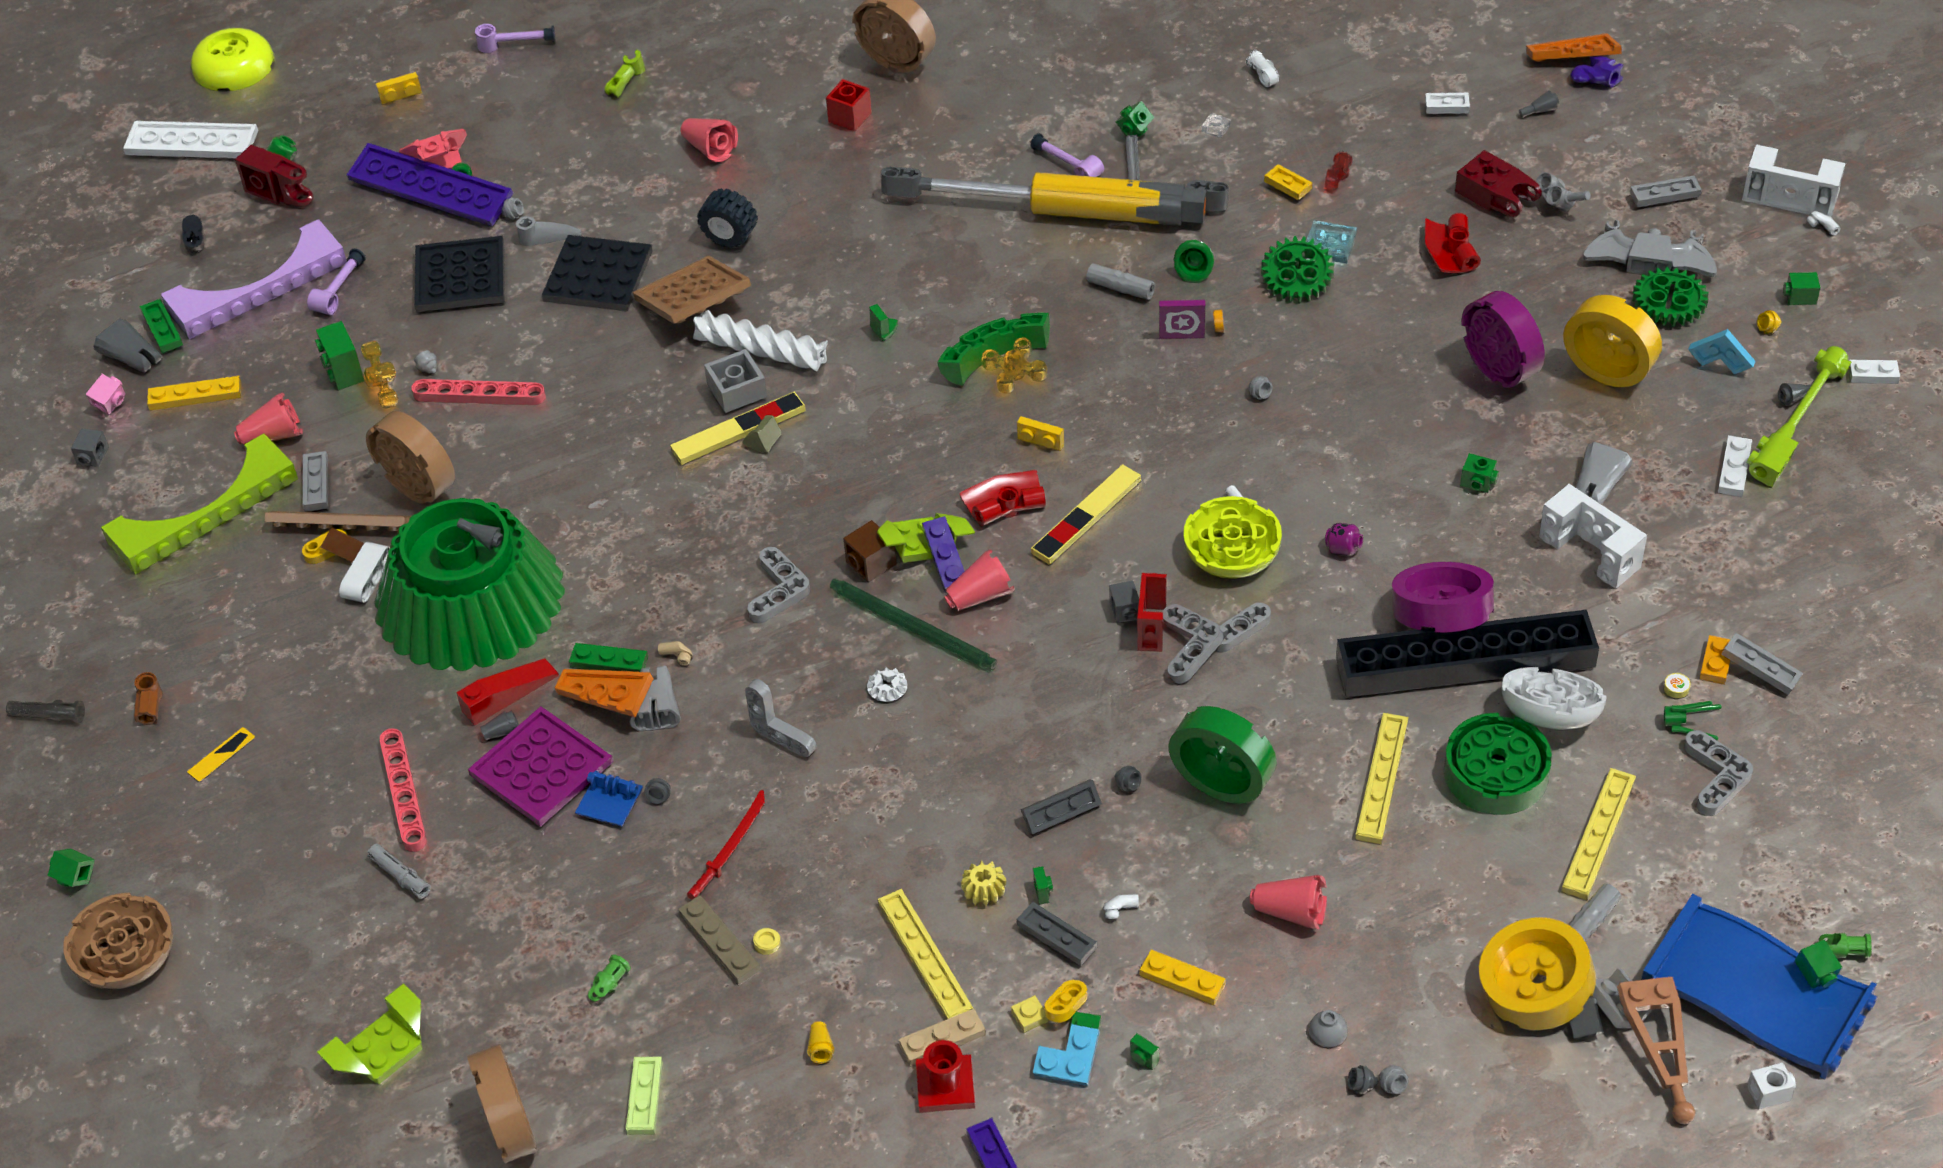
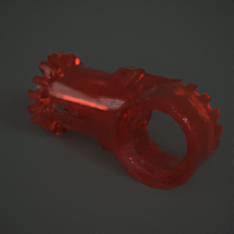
M1339 151L1334 155V165L1331 166V169L1327 170L1326 189L1338 190L1339 180H1344L1349 176V166L1352 165L1353 158L1347 152L1344 153V151L1342 153Z

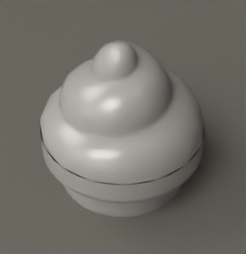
M508 198L504 201L502 215L513 220L518 219L524 213L523 204L518 198Z
M429 350L423 351L414 359L415 367L420 372L435 374L437 366L436 355L430 353Z
M1264 376L1255 377L1249 383L1250 394L1256 399L1268 398L1272 393V383Z
M1396 1065L1384 1068L1380 1072L1381 1087L1390 1094L1403 1092L1408 1085V1076L1404 1069Z

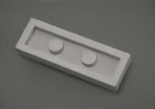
M1694 175L1635 185L1630 188V195L1637 207L1700 197L1702 192Z
M326 451L303 454L304 511L328 508V455Z
M1738 633L1734 634L1722 652L1723 656L1787 695L1790 694L1803 674Z

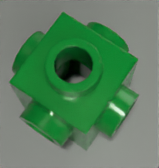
M1140 101L1132 106L1128 105L1120 112L1121 116L1116 121V124L1126 136L1132 137L1137 135L1139 137L1148 130L1146 126L1154 119V116L1144 103Z

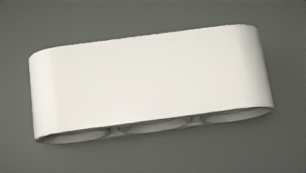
M371 542L364 543L341 582L339 590L341 598L363 603L369 600L381 579L389 546Z

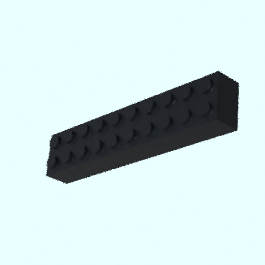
M1586 609L1486 621L1474 628L1455 632H1435V628L1337 639L1336 661L1345 696L1352 697L1502 679L1512 670L1528 667H1538V672L1552 673L1553 669L1569 671L1595 668L1599 645Z

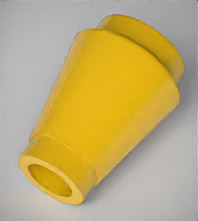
M814 1022L810 1026L807 1054L815 1063H826L831 1060L835 1049L826 1024L824 1022Z

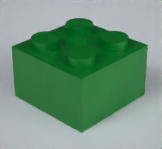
M339 321L316 329L318 339L315 340L319 353H323L319 357L323 368L329 369L326 372L330 383L335 382L338 390L364 382L356 349L343 322Z

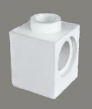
M1779 1063L1751 1071L1747 1087L1758 1109H1763L1791 1101L1794 1089L1796 1088V1082L1793 1074L1787 1071L1785 1065Z

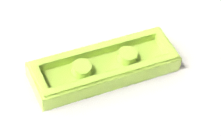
M634 1057L626 1122L627 1135H655L663 1064L662 1057Z

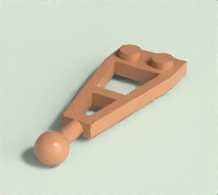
M1673 977L1620 982L1617 990L1624 1013L1662 1088L1671 1089L1675 1102L1672 1109L1673 1118L1680 1124H1688L1695 1118V1108L1686 1101L1682 1088L1688 1083L1681 1004ZM1669 1008L1672 1041L1653 1043L1637 1011ZM1674 1053L1676 1076L1669 1075L1659 1054Z

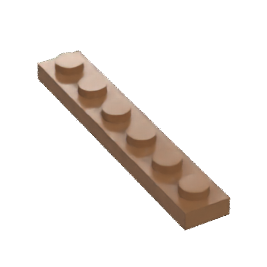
M265 512V522H273L274 527H287V523H296V527L309 528L311 524H319V528H334V524L342 525V529H357V525H366L365 530H380V526H389V531H398L400 526L408 523L411 517L373 514Z

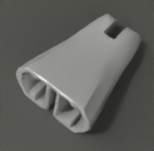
M1597 442L1588 444L1576 488L1587 496L1589 491L1593 492L1591 498L1602 504L1616 483L1632 465L1631 457L1627 452Z
M667 666L657 667L656 680L652 681L636 718L632 716L630 718V725L638 731L674 728L680 722V712ZM650 667L641 668L640 672L651 673Z

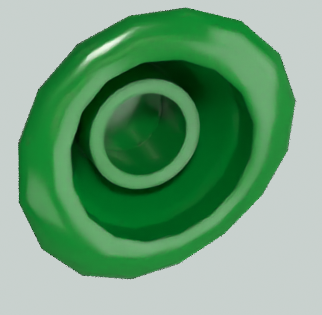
M1188 240L1179 245L1174 255V268L1177 275L1183 281L1200 283L1211 274L1214 266V256L1211 249L1204 242Z

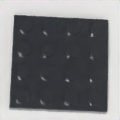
M567 235L543 290V301L628 311L634 298L633 292L637 290L652 254V244Z
M503 236L415 245L414 306L416 312L505 302Z

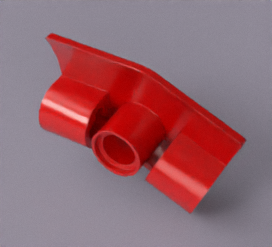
M1455 213L1451 215L1448 225L1425 218V247L1441 272H1469L1475 270L1480 265L1481 258L1469 243V220L1465 214Z
M1037 470L996 475L960 492L961 500L980 526H984L1001 517H1015L1019 511L1046 507L1043 486L1039 484Z

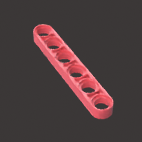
M420 379L415 381L411 388L415 400L420 402L539 405L546 399L543 385L536 382ZM421 388L428 389L426 392L423 393L417 392ZM443 389H450L448 393H439ZM467 389L473 390V391H472L471 393H469V394H462V392H463L464 390H467ZM488 390L495 391V393L491 395L484 394ZM510 391L518 392L517 394L512 396L507 395V393ZM535 391L540 392V394L537 396L529 395L530 393Z
M394 728L387 729L380 735V744L401 839L406 850L417 852L425 847L427 838L405 742L401 731ZM390 738L399 739L393 745L386 744V741ZM394 757L403 758L400 763H390L391 759ZM399 776L407 777L403 783L394 782ZM404 795L412 797L406 803L399 802V799ZM408 815L416 816L412 822L406 823L403 821ZM412 835L421 836L417 842L411 843L407 841Z

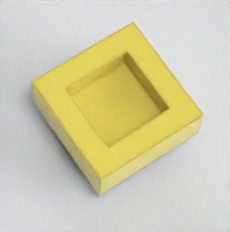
M1036 996L1011 1006V1013L1024 1033L1048 1022L1045 1010Z

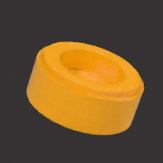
M1222 309L1214 310L1215 332H1224Z

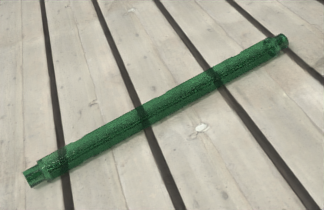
M834 578L830 583V588L837 591V594L981 667L993 670L997 665V660L990 657V654L846 581Z

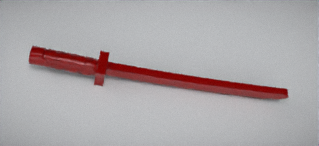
M763 790L759 791L744 818L712 862L708 860L705 873L687 892V896L691 900L699 896V893L703 891L704 887L709 884L714 876L720 878L722 875V866L734 852L765 804Z

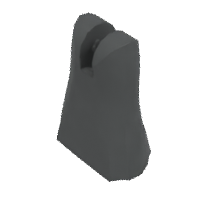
M121 318L96 336L94 342V350L96 352L119 360L144 373L151 368V364L156 365L162 360L160 352L148 343L128 321Z

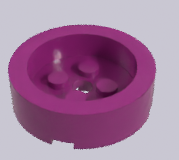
M1493 291L1465 307L1461 318V325L1465 326L1467 334L1463 337L1465 345L1477 367L1492 382L1499 381L1502 383V387L1510 388L1540 372L1545 359L1542 336L1532 315L1518 299L1504 291Z
M1430 562L1407 568L1397 574L1392 582L1394 617L1405 626L1421 630L1422 626L1433 627L1435 632H1455L1474 628L1489 620V614L1491 612L1494 613V580L1484 569L1460 562Z

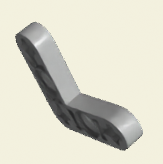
M776 547L764 548L759 554L762 568L779 585L749 603L748 614L750 620L754 623L768 621L804 599L810 593L808 578ZM782 570L791 571L789 575H779V572ZM776 596L785 597L781 602L773 601V598Z
M1171 604L1162 611L1166 626L1190 639L1168 665V673L1172 681L1181 684L1191 679L1221 644L1224 636L1217 623L1181 605ZM1190 623H1198L1196 628L1186 629ZM1193 650H1202L1198 656H1190Z
M754 679L745 688L749 718L753 729L762 736L802 757H809L817 748L815 740L807 733L775 717L772 694L768 685L759 679Z
M1694 730L1687 734L1684 743L1685 751L1719 773L1700 792L1697 800L1699 812L1706 816L1716 815L1750 781L1753 766L1747 759L1702 731ZM1721 754L1725 757V760H1714L1711 755ZM1720 783H1727L1732 789L1724 791L1718 785ZM1714 795L1716 796L1714 803H1712V802L1709 803V804H1706V803H1705V802H1707V803L1710 802V801L1713 799Z

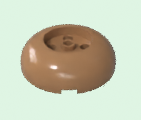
M131 893L114 894L95 901L72 921L73 926L68 936L64 938L63 950L68 966L83 982L101 989H124L145 981L163 965L172 947L173 927L167 911L155 899L146 895L144 897L131 896Z

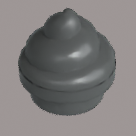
M1133 766L1122 767L1115 773V781L1123 791H1134L1141 784V773Z
M654 778L646 784L645 794L650 802L660 804L669 798L671 787L664 779Z
M1359 1065L1358 1067H1352L1349 1071L1348 1087L1357 1094H1365L1378 1084V1079L1367 1066Z

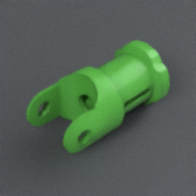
M1846 933L1823 934L1819 937V942L1824 938H1828L1826 942L1836 958H1846L1847 955L1871 957L1872 945L1870 934L1847 936Z
M615 954L610 956L608 965L594 977L593 986L588 992L590 1000L598 1001L607 993L615 991L618 987L617 982L624 974L629 973L631 970L629 963L624 958Z

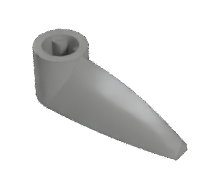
M530 216L521 217L516 221L519 241L525 246L566 240L567 235L581 236L580 229L565 224L535 222V219Z

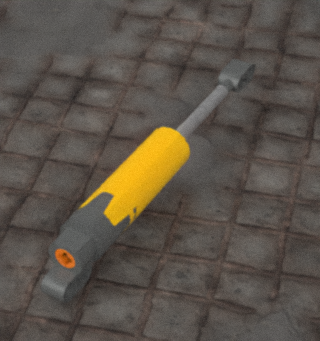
M886 167L881 170V192L888 196L918 197L922 194V190L1022 198L1030 199V209L1033 214L1181 226L1182 222L1204 223L1206 210L1223 211L1228 207V185L1223 182L1193 180L1188 182L1187 187H1185V184L1036 172L1032 179V186L926 178L921 177V171L914 168Z

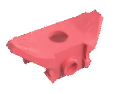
M464 129L441 131L439 135L420 141L418 139L411 144L400 148L399 153L452 169L455 164L462 163L458 150L463 145L467 134Z

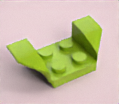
M935 513L934 518L926 517L898 522L887 520L878 529L877 534L886 547L895 546L903 563L933 559L922 529L923 522L945 516L955 543L958 536L975 534V531L965 518Z
M404 983L384 998L388 1011L347 1044H344L336 1036L317 1051V1054L334 1071L366 1075L370 1080L380 1084L422 1050L420 1035L421 1000Z

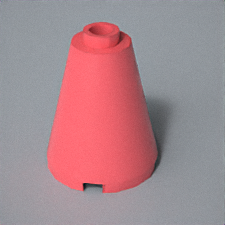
M688 118L681 126L682 137L712 161L723 162L731 156L729 154L733 148L736 149L738 142L737 128L727 120Z
M284 393L277 394L236 426L237 431L234 432V435L239 444H246L262 434H265L271 441L297 437L303 434L302 428L298 429L296 425L300 422L298 415L290 400L283 399Z
M992 550L985 551L945 590L947 595L944 596V599L951 609L955 607L959 611L1015 591L1014 586L1009 588L1007 582L1010 581V578L996 556L994 558L990 557L993 552Z
M1313 875L1259 883L1255 889L1251 890L1250 903L1254 905L1256 911L1310 929L1319 930L1318 924H1323L1326 913L1327 896L1322 895V888H1327L1326 881L1322 875Z

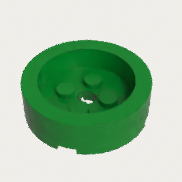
M1214 706L1197 707L1193 712H1188L1171 736L1168 744L1169 755L1174 766L1191 785L1208 796L1228 803L1243 804L1255 800L1268 783L1277 765L1276 754L1265 735L1260 737L1251 729L1253 724L1240 715Z
M1499 713L1480 714L1465 720L1451 733L1446 747L1444 763L1445 781L1450 791L1459 801L1476 811L1493 815L1518 813L1533 806L1545 793L1551 769V748L1546 737L1537 727L1517 716L1513 719L1499 716ZM1495 754L1505 757L1504 762L1492 759V756Z

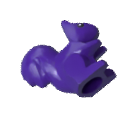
M1590 56V66L1579 65L1570 74L1571 79L1575 82H1590L1612 88L1623 80V76L1620 75L1623 64L1619 63L1613 66L1616 62L1614 59H1609L1605 56Z

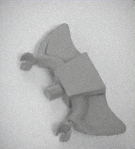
M1615 220L1614 227L1610 226L1607 221L1604 228L1605 233L1590 243L1583 256V259L1586 261L1611 260L1626 264L1628 261L1626 272L1648 275L1649 270L1656 273L1657 268L1663 272L1666 267L1670 271L1671 268L1673 270L1678 268V270L1693 271L1710 277H1715L1717 273L1712 256L1702 246L1704 242L1703 233L1700 237H1695L1696 230H1692L1690 238L1685 242L1671 244L1669 236L1661 235L1660 230L1652 228L1647 233H1638L1636 239L1626 237L1621 232L1619 220Z

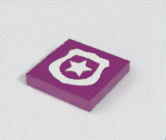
M1205 300L1159 301V339L1205 338Z

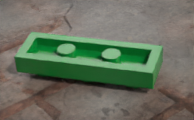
M161 299L139 306L162 353L183 346L182 340Z
M575 643L569 664L570 668L584 670L640 672L641 668L646 666L648 653L644 650Z

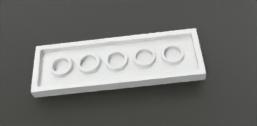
M134 121L123 150L125 155L237 158L249 145H253L258 128L256 124Z

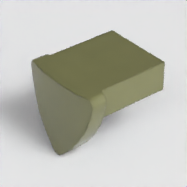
M766 415L756 429L747 434L743 444L753 450L768 454L771 447L782 434L774 416Z

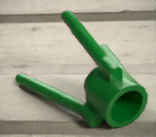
M1712 701L1686 705L1664 706V726L1671 727V732L1688 734L1694 730L1681 727V724H1686V713L1721 709L1722 705H1713ZM1706 733L1707 735L1711 736V737L1714 738L1715 740H1718V739H1719L1718 736H1716V735H1712V734Z

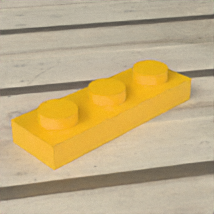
M1152 949L1140 968L1141 977L1214 1006L1226 985V978Z

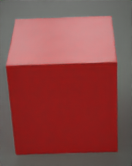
M842 79L826 97L828 122L856 131L872 113L870 89Z

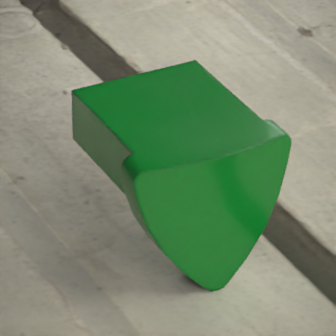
M878 304L870 306V326L880 340L885 341L896 331L898 321L897 319L888 318Z

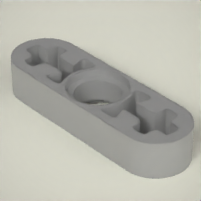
M1255 603L1220 625L1224 637L1215 651L1227 652L1266 627L1271 619L1270 607L1264 603ZM1243 624L1247 626V629L1238 631L1234 626Z

